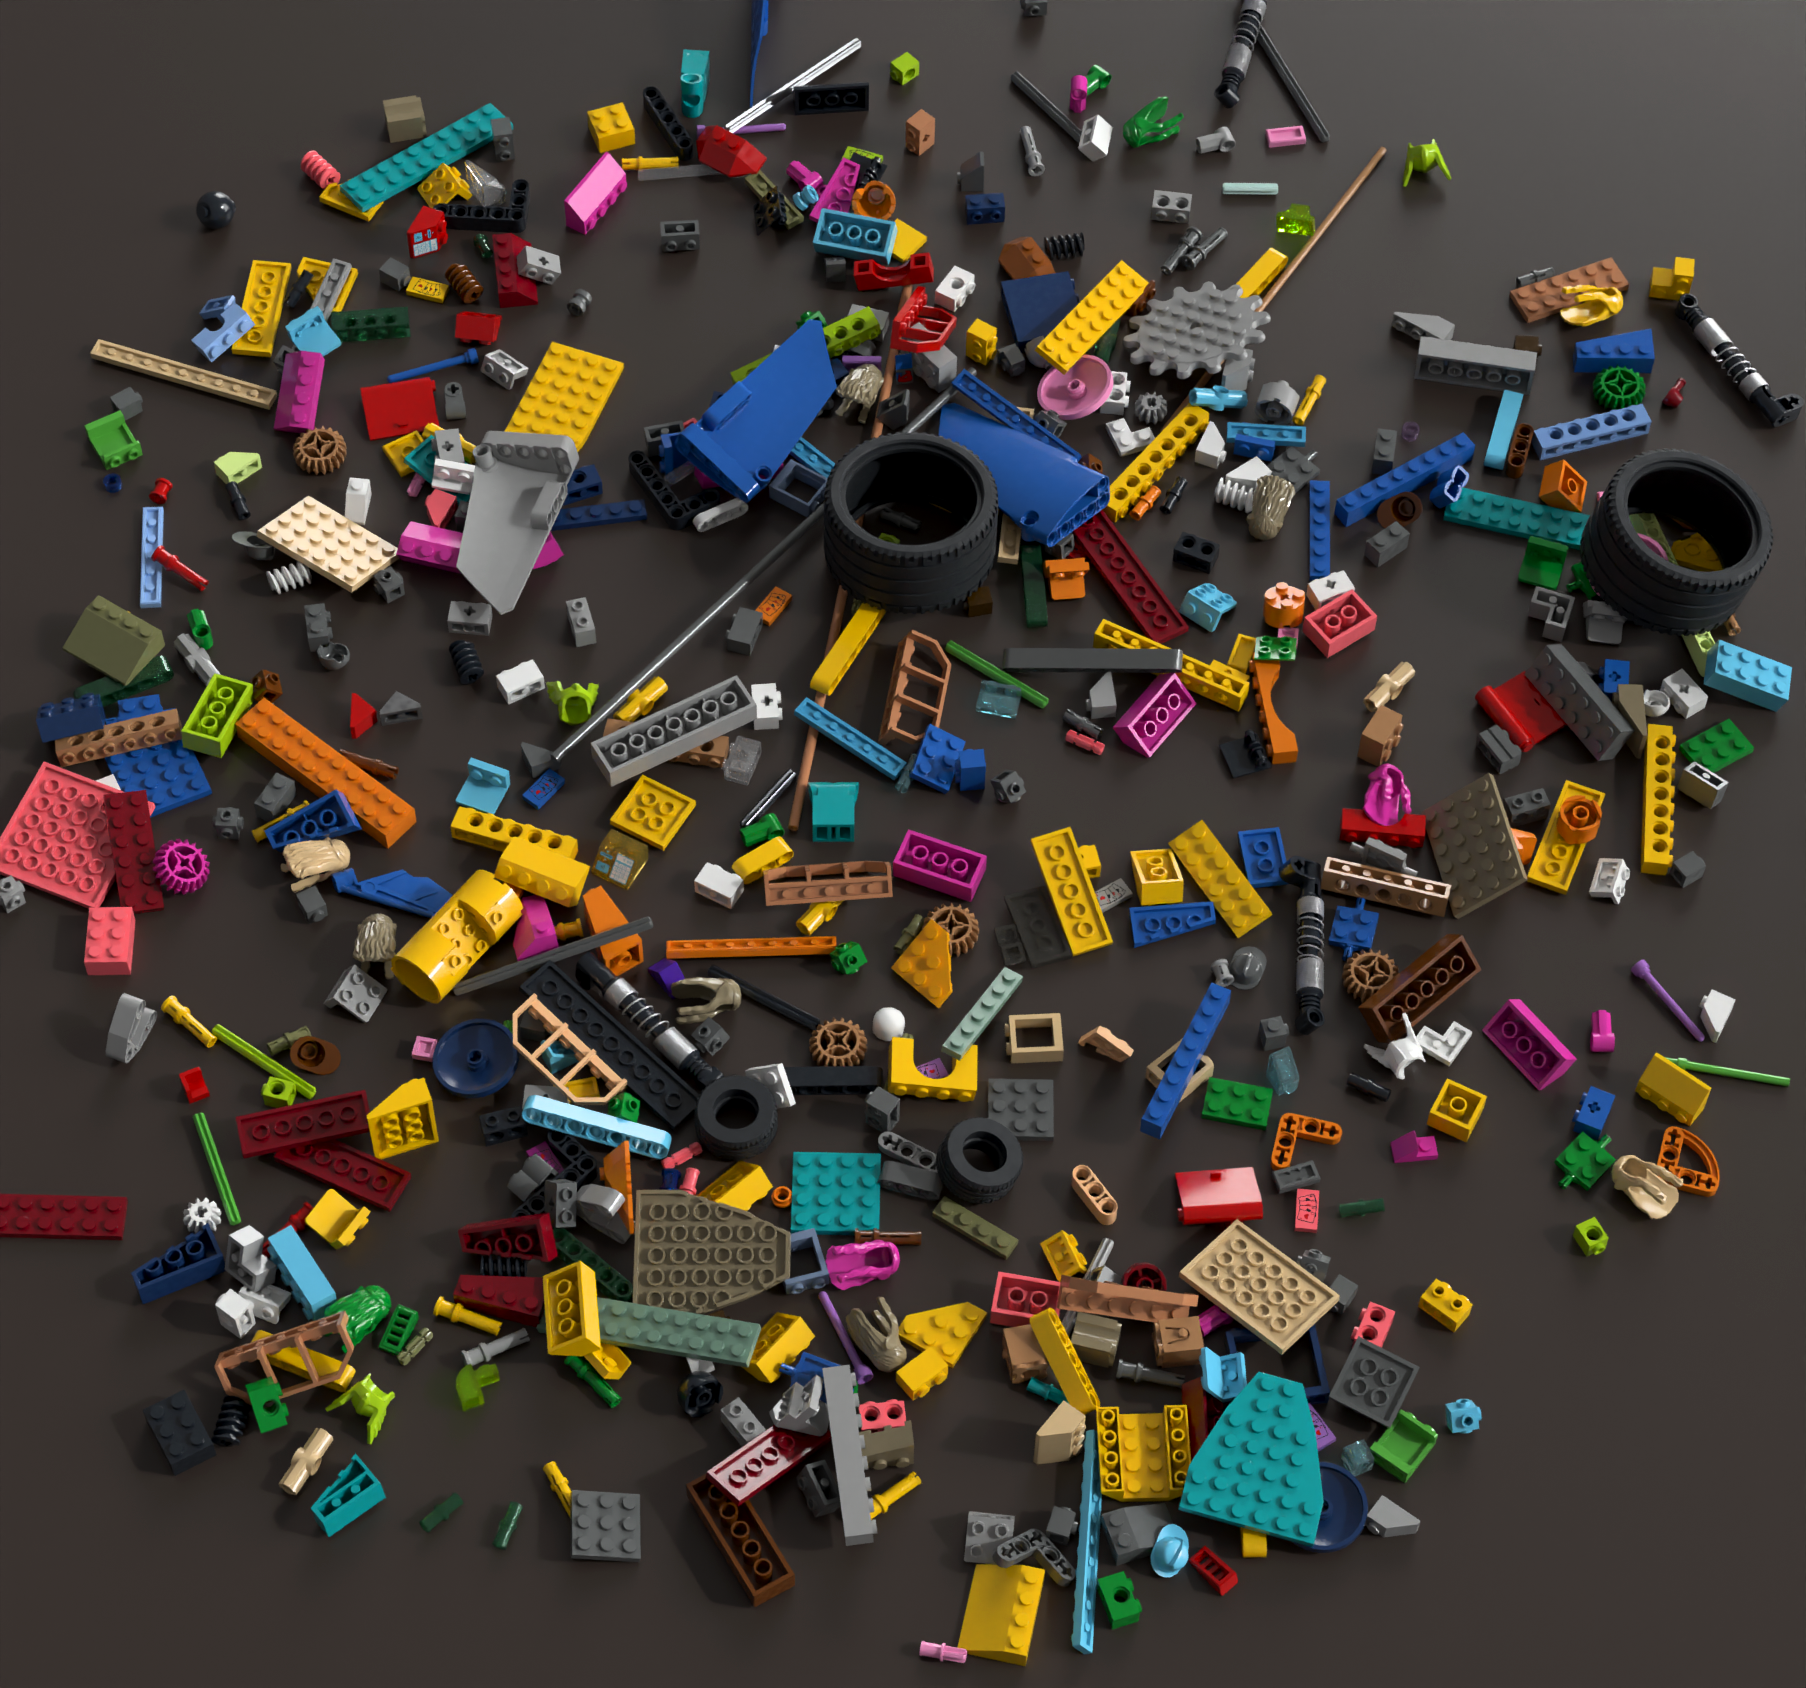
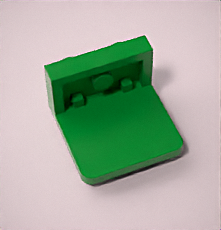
M1530 536L1518 580L1546 589L1556 590L1569 546Z

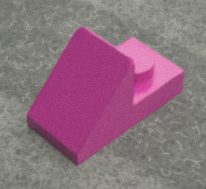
M1411 1131L1390 1144L1394 1163L1434 1160L1438 1158L1434 1136L1416 1138L1415 1131Z

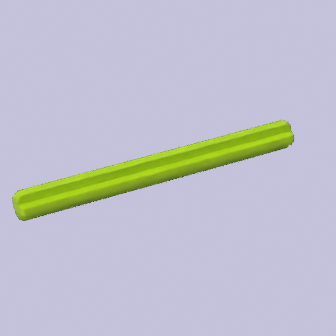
M220 1024L215 1025L212 1029V1034L276 1078L295 1082L296 1091L308 1099L313 1098L316 1094L315 1087Z

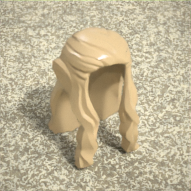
M329 837L319 841H302L288 844L283 850L282 855L286 860V864L281 863V870L283 872L291 871L296 878L302 879L297 883L291 884V890L295 893L305 887H311L317 882L326 880L332 873L347 868L350 863V851L343 841L330 839Z
M1634 1155L1621 1156L1612 1167V1180L1615 1183V1189L1623 1190L1634 1205L1644 1213H1647L1650 1219L1666 1217L1678 1202L1679 1193L1676 1187L1683 1185V1179L1678 1178L1664 1167L1652 1162L1642 1161ZM1665 1181L1671 1182L1676 1187L1667 1184Z

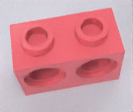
M1370 1301L1368 1308H1363L1358 1319L1362 1321L1360 1326H1355L1350 1339L1354 1340L1353 1346L1358 1336L1361 1338L1369 1336L1372 1340L1367 1341L1382 1348L1393 1322L1395 1311ZM1371 1318H1378L1380 1321L1375 1322Z
M896 1399L887 1400L882 1403L869 1401L861 1404L858 1414H861L862 1419L860 1432L871 1430L872 1434L884 1431V1426L891 1425L892 1429L905 1426L904 1401ZM895 1414L899 1417L897 1419H891L888 1416ZM872 1416L875 1417L876 1420L868 1421L866 1420V1418Z

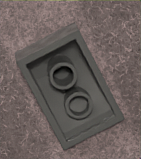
M1161 1503L1123 1507L1104 1513L1101 1516L1100 1526L1115 1564L1119 1566L1150 1556L1162 1528L1168 1524H1173L1166 1504Z

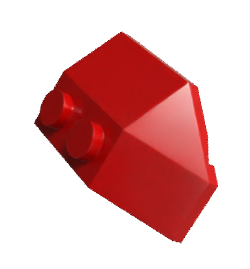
M718 125L706 126L696 140L699 162L728 177L757 174L767 160L747 140Z

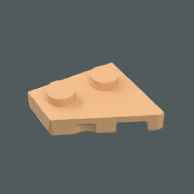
M1098 1026L1081 1036L1078 1042L1081 1046H1085L1086 1043L1096 1046V1052L1109 1056L1119 1062L1131 1057L1134 1051L1124 1040L1118 1039L1111 1034L1109 1029Z

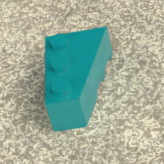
M356 1453L351 1458L352 1462L345 1470H341L338 1474L339 1478L331 1487H327L311 1507L316 1523L328 1537L386 1498L381 1483Z

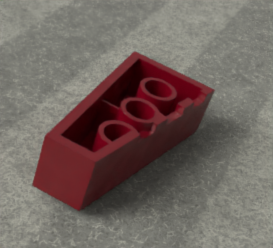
M549 1213L472 1223L458 1230L462 1252L484 1255L495 1254L501 1255V1257L512 1256L526 1260L537 1259L543 1262H549L558 1256Z
M460 1275L453 1293L454 1303H461L464 1309L536 1328L540 1324L545 1310L543 1277Z

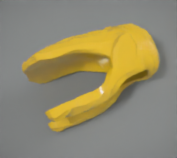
M1577 285L1575 287H1563L1561 291L1565 294L1590 292L1575 296L1574 301L1578 303L1586 301L1583 304L1560 310L1561 318L1564 319V322L1582 327L1591 325L1617 314L1623 307L1622 294L1615 287L1597 288L1590 285Z

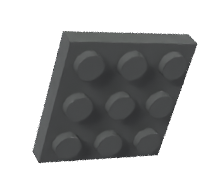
M988 1079V1119L999 1122L1008 1128L1017 1140L1053 1141V1080Z
M1358 1336L1328 1398L1390 1429L1420 1367Z
M572 1490L570 1493L571 1558L639 1562L641 1559L640 1494Z

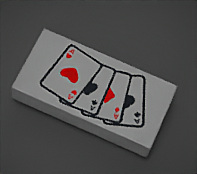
M1121 878L1095 891L1102 913L1131 898L1133 894Z

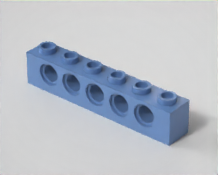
M1643 404L1631 405L1627 408L1611 410L1607 413L1595 414L1591 417L1534 430L1531 444L1539 460H1544L1648 434L1652 421Z

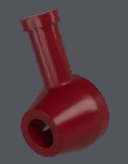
M1677 379L1676 384L1663 399L1662 403L1673 408H1677L1684 398L1679 391L1686 385L1685 379Z

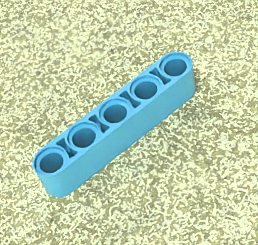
M1504 389L1484 466L1503 470L1523 394Z

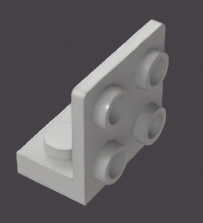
M353 965L343 972L323 1004L329 1008L337 1004L341 1005L362 1022L366 1023L383 999L387 988L359 967Z
M969 1511L964 1561L997 1565L993 1561V1553L999 1545L1013 1538L1015 1516Z

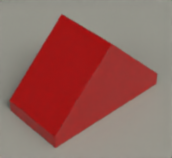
M352 693L350 729L352 739H357L378 720L376 710L358 694Z

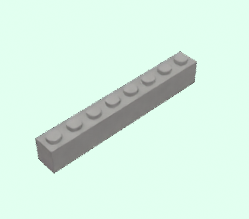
M850 1365L822 1368L846 1546L874 1542L873 1534H877L876 1520H871L870 1512H874L873 1498L868 1499L867 1491H871L870 1477H865L864 1470H868L867 1456H862L861 1449H865L864 1435H859L858 1428H862L861 1414H856L855 1408L860 1407L858 1393L853 1394L852 1386H857L855 1372H850Z

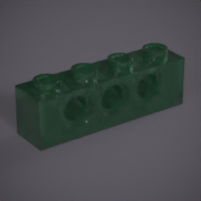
M408 306L331 312V329L340 339L341 343L411 337Z

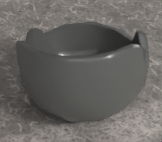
M329 642L327 647L320 645L317 650L321 665L328 670L340 669L350 660V652L347 646L341 643Z

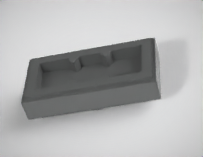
M1313 1160L1273 1171L1271 1174L1279 1194L1316 1184L1321 1180Z

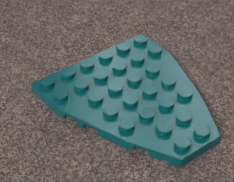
M1258 1372L1227 1406L1191 1461L1187 1470L1178 1510L1313 1547L1324 1501L1316 1432L1304 1386L1302 1383Z

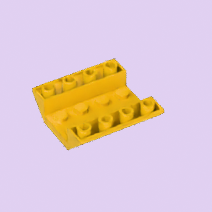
M1164 1405L1163 1413L1119 1414V1407H1096L1101 1494L1121 1502L1170 1501L1182 1496L1187 1470L1191 1463L1187 1405Z

